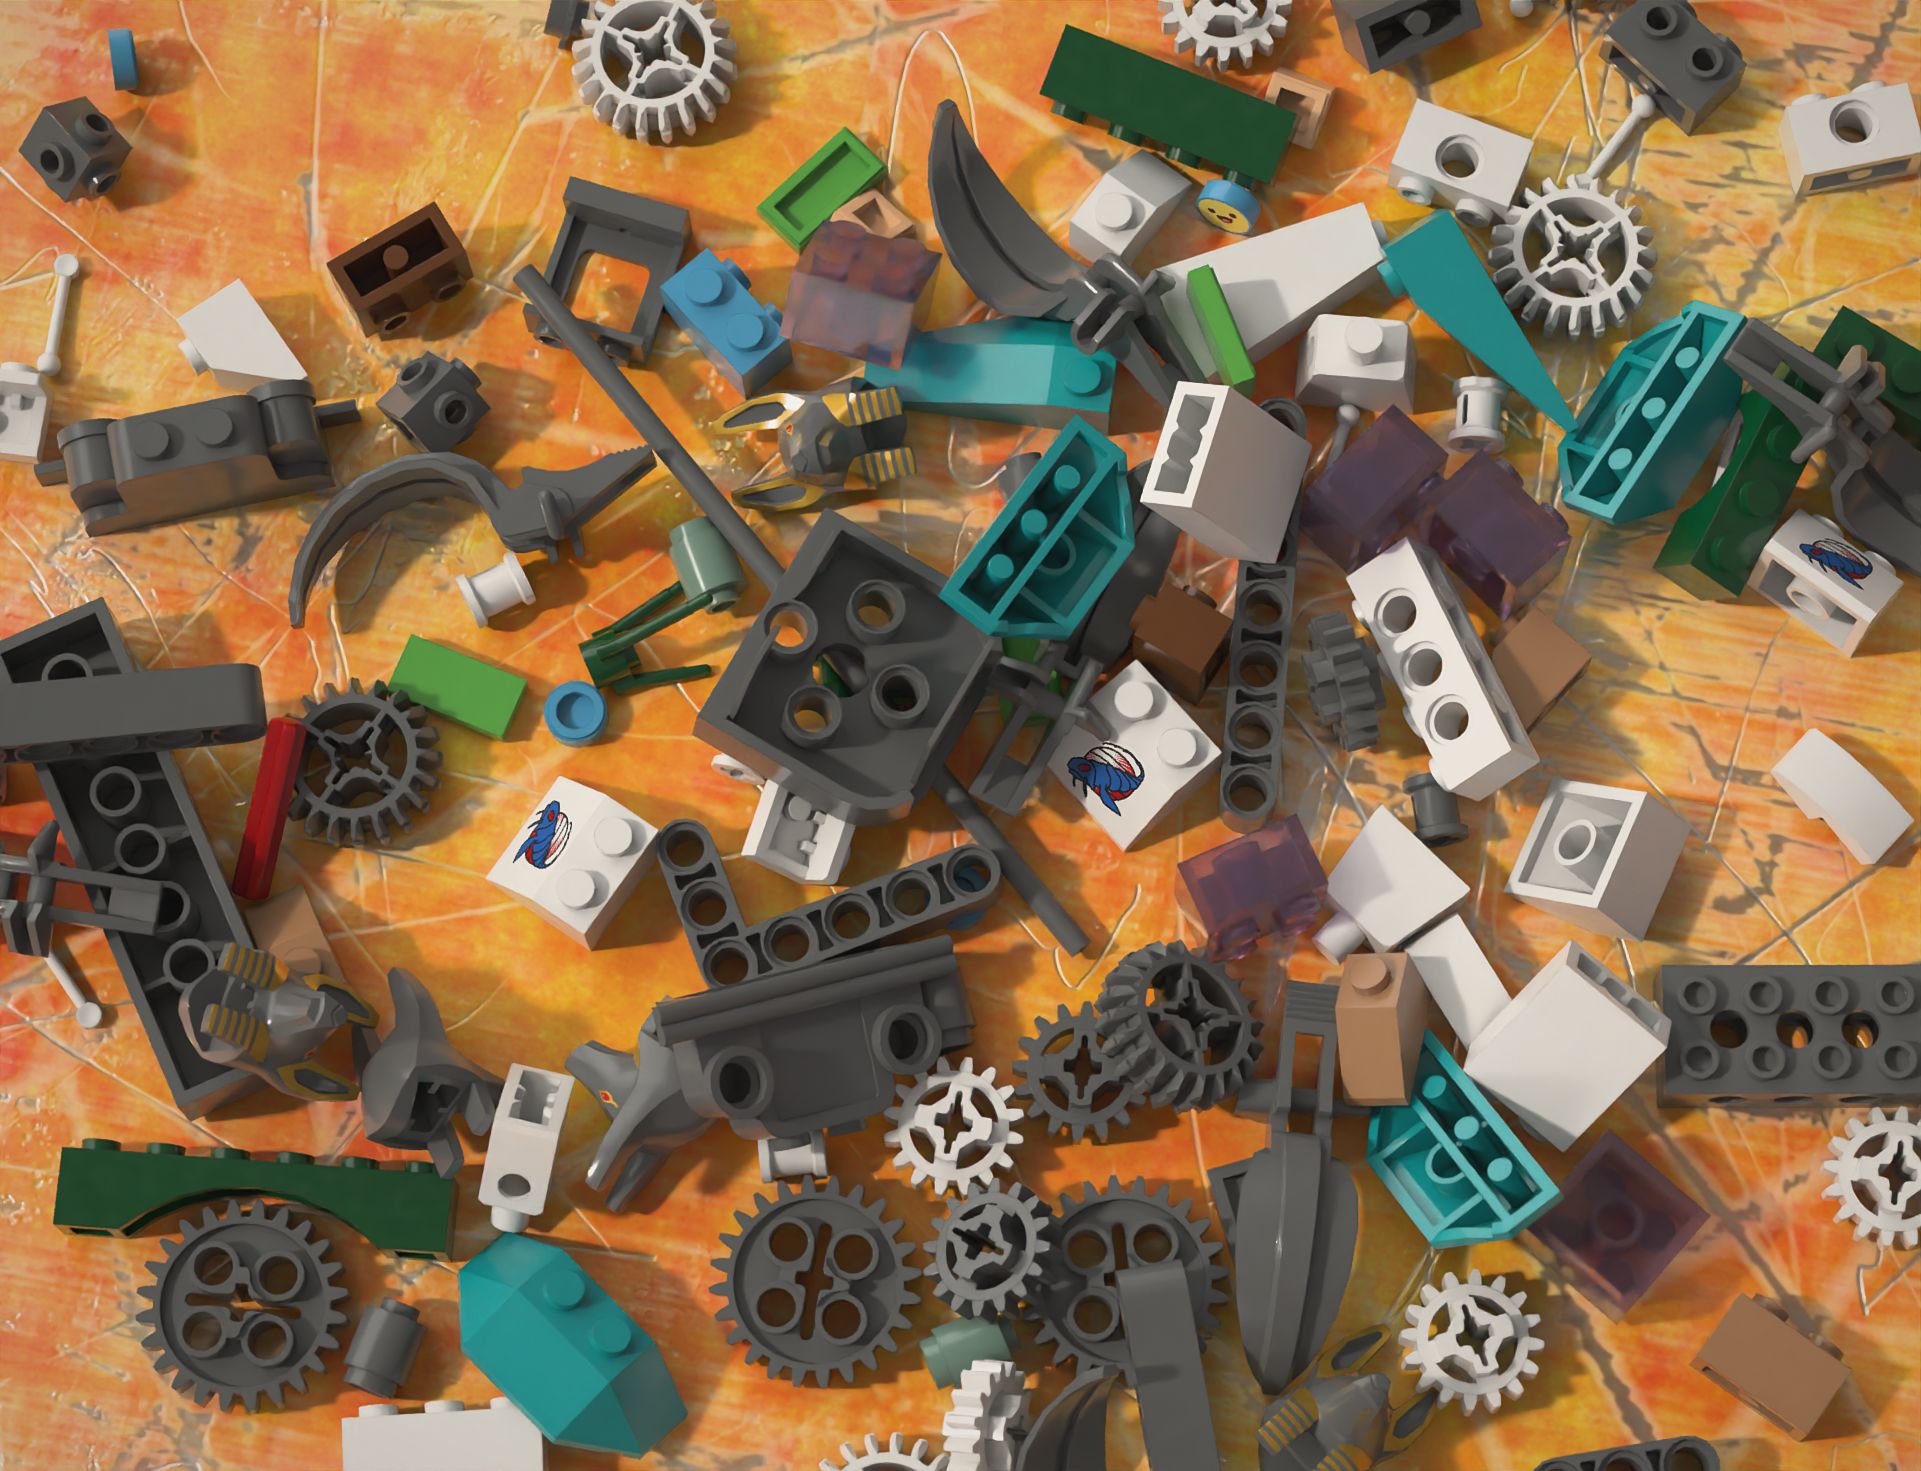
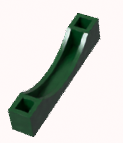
M100 1138L82 1139L81 1148L62 1147L53 1225L64 1235L131 1239L156 1221L190 1206L226 1198L264 1197L299 1203L331 1215L366 1237L387 1258L452 1263L460 1185L454 1177L451 1180L440 1178L435 1163L406 1162L405 1171L380 1170V1162L378 1160L363 1157H342L340 1167L314 1165L315 1157L312 1155L295 1152L276 1153L275 1162L250 1160L249 1151L225 1147L212 1148L211 1157L185 1156V1147L168 1143H148L146 1153L121 1151L120 1142Z

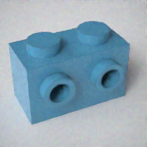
M706 248L660 286L666 314L741 396L747 400L793 362L790 337L788 335L792 332V328L787 319L772 303L768 302L762 307L747 291L752 287L751 283L733 260L727 258L721 263L709 248Z

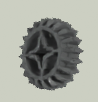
M351 677L349 679L347 694L339 696L333 683L326 682L323 686V692L327 698L326 701L317 705L313 697L303 695L301 703L307 715L301 718L296 714H285L286 717H291L304 723L307 728L291 797L292 801L290 802L287 815L293 822L307 817L304 830L311 838L320 835L328 827L327 841L332 847H339L344 841L347 832H351L355 848L363 850L367 845V832L375 831L382 845H388L391 842V834L387 826L397 821L401 830L406 833L411 832L414 825L407 814L409 809L412 808L422 814L429 813L431 809L429 801L420 794V791L435 792L441 788L442 783L439 777L428 772L444 765L442 752L429 749L440 741L439 733L436 727H422L428 719L425 708L420 705L408 709L410 697L402 689L395 692L386 701L387 687L384 681L378 679L371 685L367 695L364 694L358 678ZM351 720H374L373 722L366 720L362 727L351 734L341 735L331 730L337 725ZM394 729L403 736L407 743V764L401 779L393 775L390 768L383 763L385 753L390 747L387 739ZM314 748L320 751L325 760L331 763L330 772L324 780L327 788L320 798L310 790L307 776L308 763ZM339 754L347 759L351 757L358 761L366 756L375 773L368 768L363 770L356 766L349 772ZM365 792H374L385 797L370 806L341 808L342 804L349 806L358 795Z
M1181 939L1174 943L1170 942L1166 946L1158 940L1155 943L1147 944L1136 952H1130L1118 962L1119 966L1106 975L1105 981L1101 984L1104 991L1098 995V1000L1093 1005L1101 1014L1097 1018L1093 1030L1108 1039L1103 1043L1099 1054L1113 1056L1118 1063L1112 1077L1127 1075L1133 1082L1131 1096L1143 1094L1147 1091L1150 1094L1153 1109L1170 1104L1176 1115L1189 1112L1192 1109L1197 1113H1201L1202 1111L1211 1110L1221 1101L1227 1102L1239 1093V1088L1244 1085L1242 1077L1250 1078L1253 1076V1073L1257 1070L1254 1062L1259 1058V1054L1264 1049L1256 1037L1259 1036L1265 1024L1250 1016L1258 1000L1243 997L1239 989L1244 978L1231 979L1225 973L1226 959L1212 963L1209 962L1205 946L1192 948L1188 951ZM1154 989L1155 1000L1150 1003V1006H1146L1147 990ZM1208 1047H1211L1210 1064L1205 1066L1203 1054L1208 1051Z

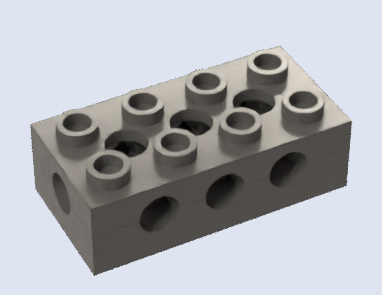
M1921 964L1662 965L1653 980V1006L1672 1021L1667 1048L1655 1059L1657 1108H1899V1106L1917 1108L1921 1104ZM1719 1025L1731 1029L1738 1038L1739 1047L1730 1049L1718 1045L1711 1036L1710 1027ZM1786 1025L1796 1029L1803 1038L1804 1047L1790 1048L1784 1045L1776 1034V1027ZM1852 1025L1861 1029L1867 1036L1869 1047L1857 1048L1850 1045L1843 1037L1842 1026Z

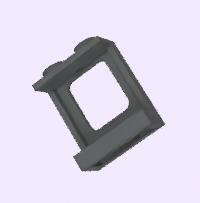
M570 176L562 198L566 214L543 278L565 303L579 260L586 253L594 252L646 268L650 276L630 333L577 319L617 367H627L629 362L647 366L665 314L660 286L679 272L693 233L689 210ZM525 303L522 312L528 332L534 333L533 337L546 346L561 350L568 349V346L535 306Z

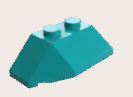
M1695 299L1681 309V315L1659 323L1623 347L1576 418L1579 427L1570 433H1566L1557 447L1559 473L1563 487L1561 490L1562 502L1567 508L1613 525L1623 524L1674 509L1739 410L1736 404L1741 396L1743 378L1733 371L1722 358L1749 321L1745 315Z
M1075 414L950 576L938 597L990 637L1066 640L1135 547L1131 498L1125 475L1128 472L1126 452Z
M1427 1027L1424 1033L1409 1105L1372 1106L1366 1161L1434 1249L1512 1239L1565 1197Z
M505 1231L459 1270L457 1279L461 1351L552 1444L596 1452L623 1453V1457L641 1459L686 1419L688 1412L656 1342L563 1249Z

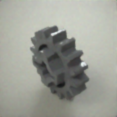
M1340 610L1310 618L1311 624L1308 625V631L1311 640L1308 642L1311 652L1302 654L1301 662L1307 680L1309 700L1315 716H1321L1324 726L1332 724L1336 739L1339 738L1342 749H1347V752L1377 745V739H1380L1377 727L1380 720L1377 711L1386 708V697L1382 689L1379 663L1373 647H1367L1364 637L1355 639L1352 623L1348 624L1346 614L1344 612L1341 613Z
M1084 1001L1080 1016L1071 1017L1068 1008L1063 1003L1057 1007L1058 1022L1051 1025L1041 1016L1034 1019V1026L1039 1035L1037 1040L1031 1037H1020L1018 1048L1029 1058L1028 1060L1021 1059L1012 1062V1074L1027 1078V1082L1015 1088L1016 1100L1020 1101L1033 1099L1034 1103L1027 1112V1119L1030 1123H1034L1044 1116L1050 1120L1048 1137L1054 1139L1064 1127L1072 1129L1073 1144L1081 1145L1085 1130H1094L1096 1137L1103 1143L1108 1140V1124L1114 1122L1126 1131L1131 1127V1119L1126 1109L1129 1106L1134 1109L1144 1110L1147 1105V1098L1143 1094L1131 1096L1133 1082L1127 1075L1112 1077L1118 1063L1115 1058L1099 1054L1101 1048L1096 1043L1097 1035L1106 1040L1108 1039L1093 1030L1097 1018L1093 1017L1091 1001ZM1074 1034L1073 1042L1060 1053H1047L1046 1056H1043L1047 1049L1058 1039ZM1087 1048V1061L1090 1062V1071L1095 1073V1075L1090 1076L1088 1085L1084 1088V1097L1079 1099L1078 1085H1075V1076L1070 1072L1075 1071L1077 1061L1081 1059V1049ZM1041 1084H1045V1088H1056L1068 1101V1111L1056 1106L1046 1096ZM1119 1090H1122L1117 1099L1108 1107L1091 1113L1092 1104L1106 1092L1118 1093Z
M992 1178L988 1191L972 1182L968 1184V1200L961 1203L952 1196L946 1200L947 1206L951 1211V1215L947 1220L932 1218L930 1224L940 1234L938 1240L923 1243V1250L936 1258L935 1262L923 1270L924 1275L938 1284L933 1292L935 1297L951 1306V1310L968 1320L975 1316L984 1323L993 1325L998 1311L1009 1319L1015 1320L1019 1317L1018 1303L1024 1299L1034 1306L1040 1303L1039 1295L1035 1290L1040 1282L1054 1285L1056 1278L1046 1269L1049 1262L1063 1259L1064 1252L1050 1243L1051 1240L1057 1238L1063 1232L1062 1226L1049 1218L1053 1208L1044 1200L1035 1196L1033 1191L1021 1183L1016 1182L1011 1187L1000 1178ZM988 1247L994 1251L998 1248L1004 1251V1254L998 1255L992 1251L988 1254L982 1251V1248Z

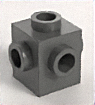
M84 96L43 107L18 152L44 179L46 185L66 203L90 195L100 197L109 192L120 180L121 171L119 169L133 147L114 128L112 121Z
M428 351L421 358L408 363L399 372L396 383L375 403L410 445L423 453L448 452L454 445L466 441L476 431L478 421L491 409L476 391L482 384L480 379L465 363L456 357L449 363Z

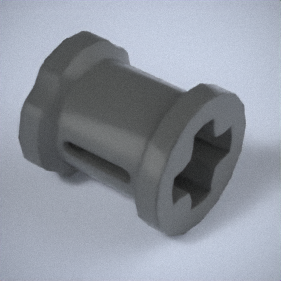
M1431 772L1419 774L1403 781V792L1411 796L1416 825V831L1413 834L1427 848L1444 847L1469 838L1468 826L1460 821L1456 793L1445 791L1437 783Z

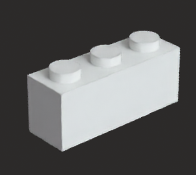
M507 1397L491 1399V1409L465 1411L464 1401L442 1400L425 1403V1413L399 1415L398 1405H366L359 1407V1417L342 1418L343 1471H549L548 1438Z

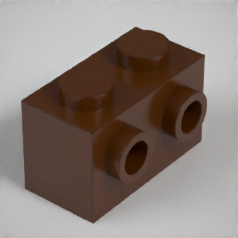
M435 201L326 263L337 292L366 339L377 332L388 334L398 330L411 319L412 312L431 301L442 303L450 300L465 288L466 281L474 277L466 250Z
M1167 582L1157 598L1150 594L1144 597L1130 621L1129 627L1133 629V632L1129 638L1128 645L1133 647L1132 662L1137 659L1163 688L1197 707L1229 656L1234 620L1215 610L1217 603L1203 591L1190 585H1185L1181 590Z

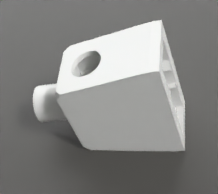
M1332 314L1318 315L1299 342L1294 402L1298 405L1339 408L1344 404H1352L1358 410L1412 415L1418 352L1410 324L1399 320Z
M1381 805L1373 813L1323 884L1318 900L1333 917L1311 940L1315 947L1336 966H1339L1346 959L1347 954H1351L1361 943L1372 953H1398L1403 949L1401 946L1403 943L1453 912H1457L1466 903L1471 888L1391 812Z
M516 1063L511 1064L494 1117L478 1200L483 1204L492 1206L489 1220L494 1227L506 1232H521L527 1229L530 1215L543 1214L555 1172L575 1077Z

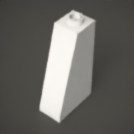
M1364 202L1151 270L1150 273L1157 270L1174 277L1176 281L1174 289L1167 291L1159 297L1163 303L1162 307L1209 384L1223 385L1186 294L1188 271L1209 264L1210 268L1213 267L1251 362L1254 365L1309 328L1318 315L1330 314L1380 280L1381 276L1376 267L1384 262V258L1378 249L1389 241L1380 219L1371 221Z

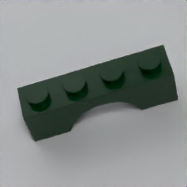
M1800 346V347H1802L1803 349H1805L1806 351H1808L1809 353H1811L1809 350H1807V349L1804 348L1803 346ZM1781 361L1772 375L1819 404L1820 398L1808 383ZM1748 383L1736 404V407L1743 415V431L1730 463L1714 486L1696 504L1679 515L1652 567L1700 601L1740 596L1810 459L1809 457L1804 462L1798 464L1792 461L1790 456L1803 439L1801 434L1779 408L1748 385Z

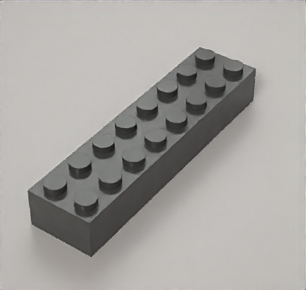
M103 596L0 640V685L139 672L119 623ZM165 750L33 763L76 868L164 883L156 936L103 929V932L178 1109L192 1122L272 1086L253 1072L231 1068L201 1058L187 1037L178 1012L180 997L184 989L205 972L218 966L225 943L233 942L252 950L259 949L232 890V886L174 751ZM84 885L95 913L107 915L111 888Z

